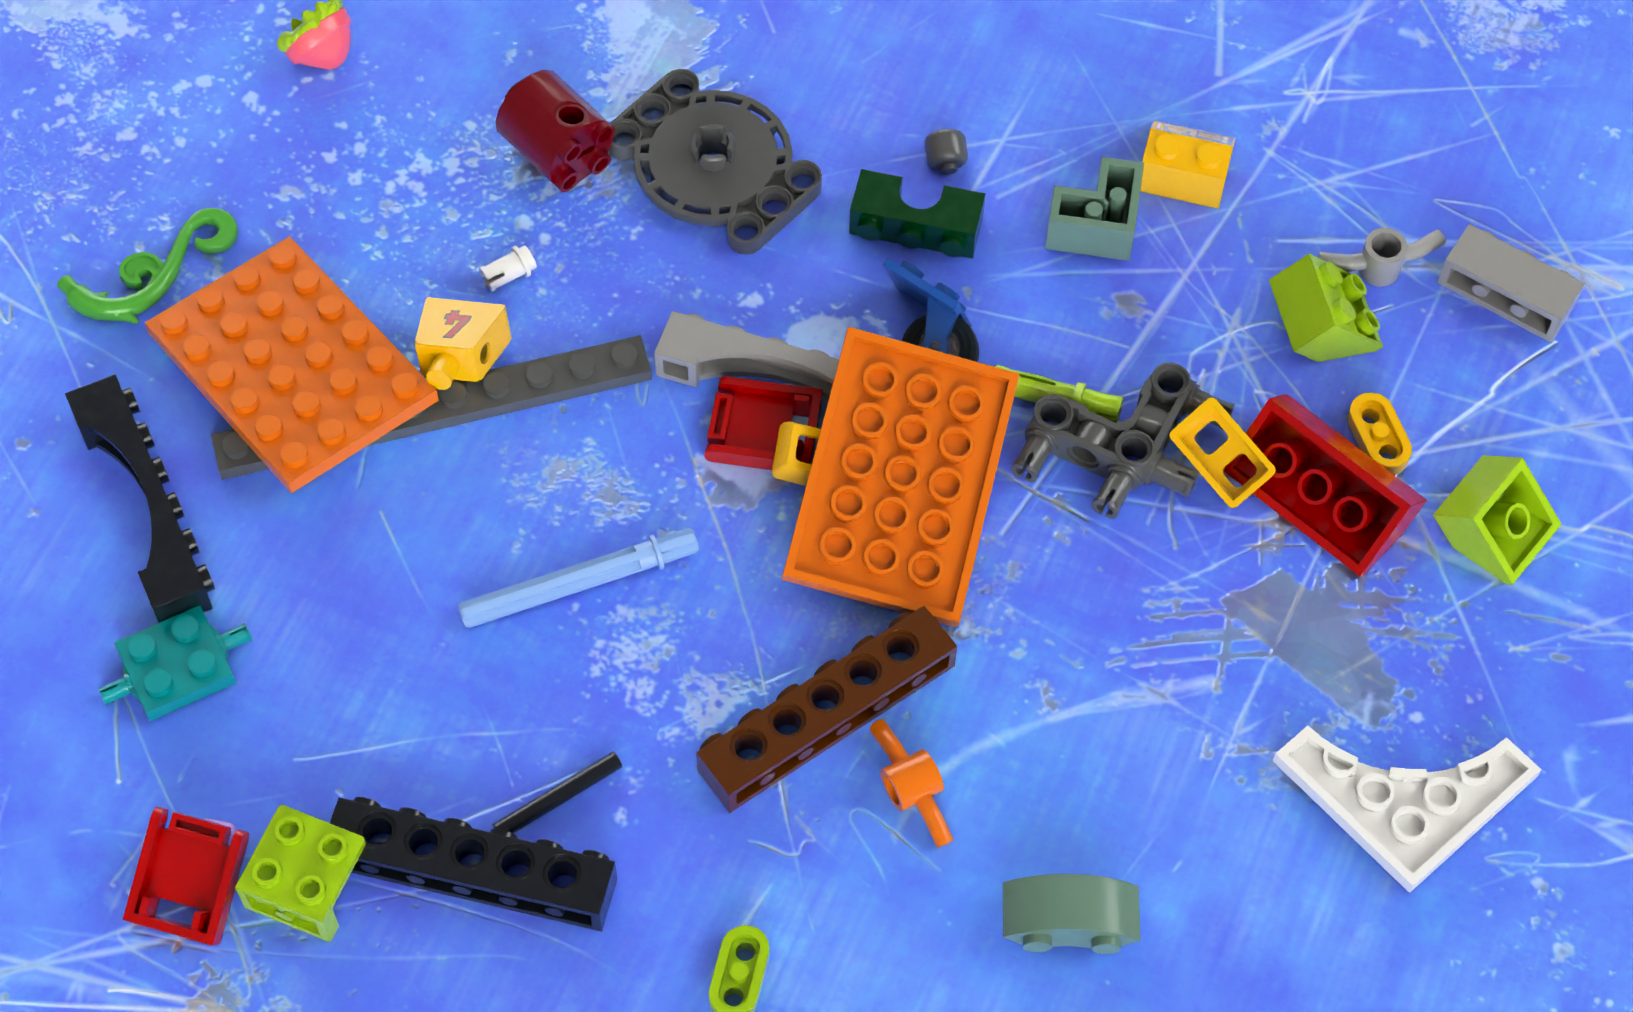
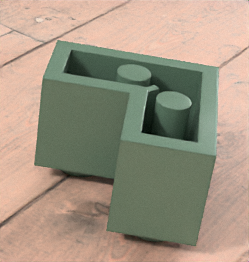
M1102 157L1096 191L1054 185L1045 249L1129 261L1135 233L1144 163Z

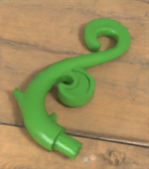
M201 209L185 222L164 263L154 254L148 252L134 253L126 257L119 266L120 279L127 288L141 289L134 294L119 298H108V292H92L86 285H79L70 275L61 277L57 282V287L67 296V303L85 317L101 321H124L137 324L139 319L135 315L143 313L155 305L168 292L176 280L194 230L205 225L215 226L218 229V233L209 239L195 238V248L204 253H223L230 249L237 240L238 228L236 220L231 214L222 209ZM151 276L150 281L143 288L141 278Z

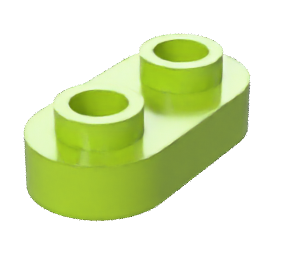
M741 925L731 929L724 936L709 988V1004L712 1012H755L770 956L768 939L758 928ZM743 949L751 950L754 953L753 958L747 961L740 960L736 955ZM730 994H737L743 999L737 1006H730L724 1000Z

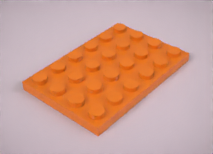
M290 236L144 322L148 334L291 494L439 401L437 390L427 382L426 378Z
M848 327L781 580L901 613L910 612L912 614L925 606L938 623L957 627L960 623L1020 374Z

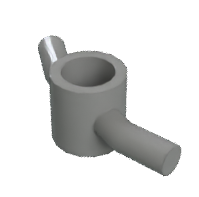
M1378 228L1367 235L1362 253L1345 255L1319 252L1318 258L1326 262L1330 261L1347 272L1358 271L1362 279L1377 287L1388 286L1398 279L1403 262L1422 258L1443 246L1446 240L1440 230H1435L1414 243L1407 244L1404 236L1397 230Z

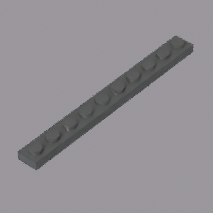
M641 335L491 369L482 380L477 382L453 380L448 389H436L439 401L368 446L652 380L651 369ZM234 429L211 434L218 471L222 480L269 469Z

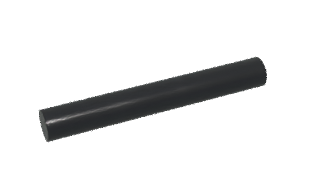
M612 751L492 824L493 828L503 829L514 834L622 768L620 759Z

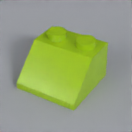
M1482 455L1433 514L1455 550L1505 584L1510 585L1515 583L1562 525L1526 462L1521 457Z

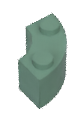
M1085 874L1036 875L1003 882V937L1023 945V949L1029 952H1046L1051 950L1052 947L1074 946L1090 948L1098 954L1118 953L1122 946L1140 941L1139 886L1118 879Z

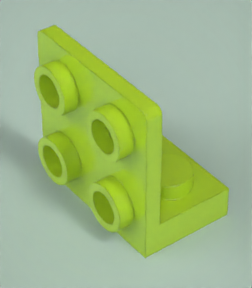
M280 805L235 888L246 909L331 943L339 927L333 907L366 845L363 836L285 805Z

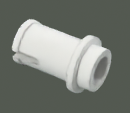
M515 245L511 247V253L479 268L481 276L486 277L483 281L491 292L522 275L526 278L531 276V271L537 268L531 252L525 245L520 248Z

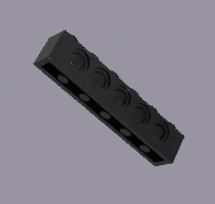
M339 797L330 820V824L363 836L366 845L351 873L601 932L603 930L617 883L615 861H611L603 853L593 850H584L582 854L564 850L556 842L539 839L536 843L518 839L515 834L503 829H491L490 832L473 829L467 822L455 818H447L444 822L426 818V815L412 808L403 807L399 811L383 808L376 801L365 797H355L354 800ZM378 833H388L391 835L383 844L374 845L369 843L370 839ZM425 843H432L437 846L428 855H417L414 853L420 845ZM469 854H479L483 857L474 866L460 864L461 860ZM522 864L529 867L528 871L519 877H511L506 874L507 870L514 865ZM562 875H569L575 878L574 883L565 888H558L552 885V882Z

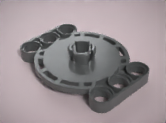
M676 69L667 73L610 122L615 127L614 137L621 133H629L635 137L633 143L625 146L618 145L612 141L608 153L617 160L626 161L633 159L636 178L645 196L658 209L675 219L695 225L720 226L727 224L728 245L739 254L747 255L760 250L821 193L822 174L820 168L808 160L792 162L789 134L781 120L767 106L751 97L731 91H700L698 77L694 72L687 69ZM676 84H686L692 88V91L687 95L677 96L670 89ZM651 108L659 109L664 113L660 119L654 121L646 120L641 116L645 110ZM750 110L763 116L768 122L764 123L757 115L750 112ZM776 132L782 140L784 148L776 147L774 138ZM709 153H719L718 155H713V156H712V155H706V154H709ZM642 168L650 173V183L647 182L642 173ZM798 175H807L814 180V183L809 187L799 188L791 181ZM777 200L784 203L786 208L780 213L773 214L765 211L763 206L769 201ZM742 226H750L758 232L755 237L748 240L740 239L734 234L736 229Z

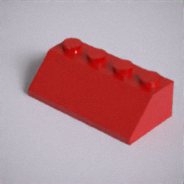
M1288 394L1269 398L1246 432L1248 437L1274 465L1276 470L1275 474L1252 494L1360 577L1364 576L1403 535L1427 501L1426 498ZM1241 454L1224 468V472L1243 486L1256 474L1257 469L1246 455Z

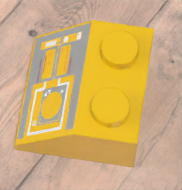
M1154 120L1142 160L1144 167L1140 192L1219 209L1236 138Z

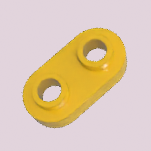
M1363 393L1357 396L1350 406L1347 421L1359 448L1394 475L1401 473L1408 465L1412 454V446L1391 402L1386 397L1377 393ZM1363 418H1372L1376 423H1367ZM1380 454H1389L1392 456L1393 459H1386L1382 457Z

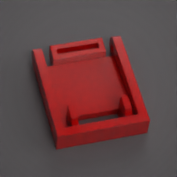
M729 376L720 377L718 382V391L720 393L716 392L707 436L708 445H706L704 457L706 460L715 463L772 470L780 425L787 421L792 422L794 415L808 417L807 425L818 428L823 389ZM805 436L804 443L801 439H798L796 449L798 461L808 464L812 463L816 439Z
M155 807L150 817L122 920L212 946L218 945L222 940L235 886L247 848L249 832L236 830L229 846L231 827L179 812H173L169 828H165L168 819V809ZM160 898L201 909L194 912L191 925L156 915Z

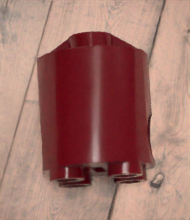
M541 70L532 73L508 90L497 113L495 121L497 132L561 192L570 191L577 183L591 173L597 175L607 168L611 161L608 151L613 141L615 127L553 70Z

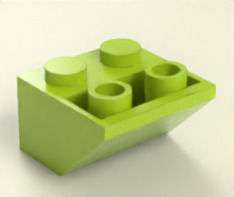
M1309 253L1269 279L1294 352L1314 361L1322 362L1375 352L1383 347L1378 334V330H1380L1379 321L1368 307L1364 296L1367 294V289L1357 274L1347 272L1332 262H1326Z

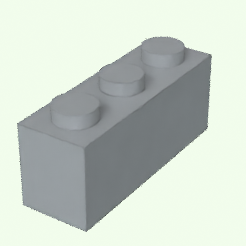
M1471 224L1467 226L1445 259L1437 282L1551 343L1574 309L1585 283L1575 279L1570 273L1558 270L1535 258L1531 253L1519 250L1498 239L1491 232L1481 230Z

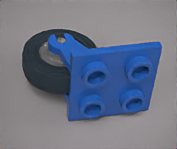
M887 257L883 266L897 290L927 308V314L916 319L907 328L902 341L978 362V340L964 313L966 311L965 306L958 302L960 296L943 283L938 282L936 287L923 280L924 273L911 263L903 260L899 265Z

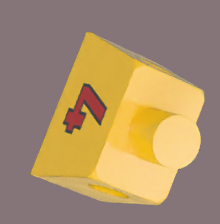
M427 297L415 339L420 370L426 376L427 382L435 389L446 390L451 386L453 380L471 382L482 380L512 339L506 306L502 304Z

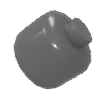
M941 129L930 133L925 139L926 160L929 167L934 170H940L941 174L957 172V168L966 164L968 159L965 135L956 129Z

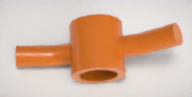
M879 719L873 722L870 726V732L892 763L880 770L883 785L892 803L901 812L916 805L937 848L954 840L933 799V796L944 790L943 780L935 762L924 749L908 756L903 745L885 720Z

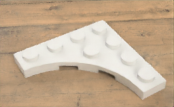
M1306 726L1276 752L1273 758V762L1409 893L1533 782L1542 770L1506 737L1495 747L1477 757L1458 763L1455 768L1427 772V769L1390 767L1388 771L1358 762V757L1336 747L1309 726Z

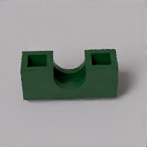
M861 169L850 208L849 234L858 235L866 240L878 239L898 243L911 249L923 248L938 251L950 257L963 256L973 258L983 220L986 193L944 185L941 198L934 206L926 209H916L908 206L901 199L903 177Z

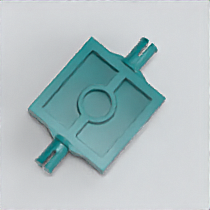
M198 605L114 642L123 661L124 677L103 687H98L106 706L111 702L132 694L142 704L151 722L236 684L234 675L228 665L229 655L227 651L253 640L245 623L219 635L218 631L209 625L201 606Z

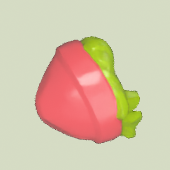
M328 0L325 3L318 1L315 4V11L304 10L301 13L302 20L291 19L292 31L282 32L277 39L278 49L285 52V55L293 64L322 69H336L342 65L349 53L351 44L350 24L352 21L347 10L343 7L342 0Z

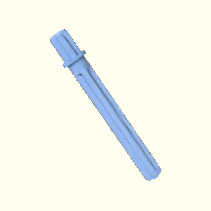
M691 528L655 538L652 534L649 535V541L461 602L459 604V613L465 627L471 628L658 566L659 570L665 568V563L697 553L699 551L697 538Z

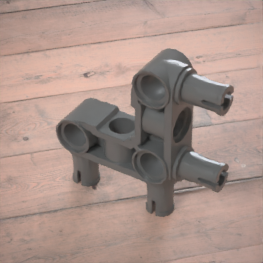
M1172 362L1163 363L1156 367L1145 381L1139 393L1134 413L1130 419H1125L1124 422L1120 420L1116 423L1087 411L1086 405L1056 394L1046 395L1035 404L1033 417L1025 430L1026 443L1016 461L1012 464L1011 471L1016 477L1021 479L1026 470L1028 473L1025 481L1033 483L1037 480L1038 474L1049 454H1053L1106 478L1091 505L1095 512L1102 515L1108 504L1107 508L1109 509L1105 517L1110 519L1117 518L1129 491L1136 489L1141 484L1150 485L1154 482L1188 498L1191 494V489L1193 490L1199 472L1164 457L1163 452L1170 441V432L1179 424L1183 416L1190 415L1208 398H1215L1230 416L1235 404L1228 403L1200 390V385L1190 379L1188 371L1181 365ZM1162 389H1171L1175 392L1169 393L1163 391ZM1053 420L1058 422L1059 424L1051 425L1047 424L1044 421ZM1216 421L1210 422L1211 424L1216 425L1223 430V428ZM1125 456H1135L1140 460L1132 461Z

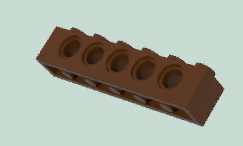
M925 606L912 614L904 612L897 616L890 623L888 629L876 637L870 635L861 639L852 648L851 653L839 661L833 659L821 665L814 673V677L800 686L792 684L785 688L777 696L776 701L762 710L756 708L746 713L738 722V726L724 735L716 733L706 739L701 744L699 751L696 752L697 771L726 810L731 813L953 668L956 662L957 645ZM895 652H903L909 655L910 658L904 661H897L891 658L890 655ZM858 676H866L872 679L873 682L868 685H859L852 680ZM821 700H828L836 706L829 710H822L814 704ZM788 724L795 726L798 730L793 734L785 735L779 733L776 729ZM746 749H753L760 753L758 757L751 760L738 756L741 751Z

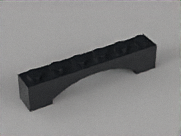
M115 374L65 393L87 449L91 450L97 447L117 460L136 480L147 498L151 516L152 542L147 567L138 571V574L158 623L198 605L201 606L203 612L213 609L207 592L215 590L214 584L206 565L203 564L196 567L192 558L193 555L200 553L191 529L187 528L181 531L177 520L185 516L175 492L166 495L162 484L170 480L161 458L157 457L152 460L147 449L155 447L146 423L136 424L133 414L141 411L131 387L122 390Z

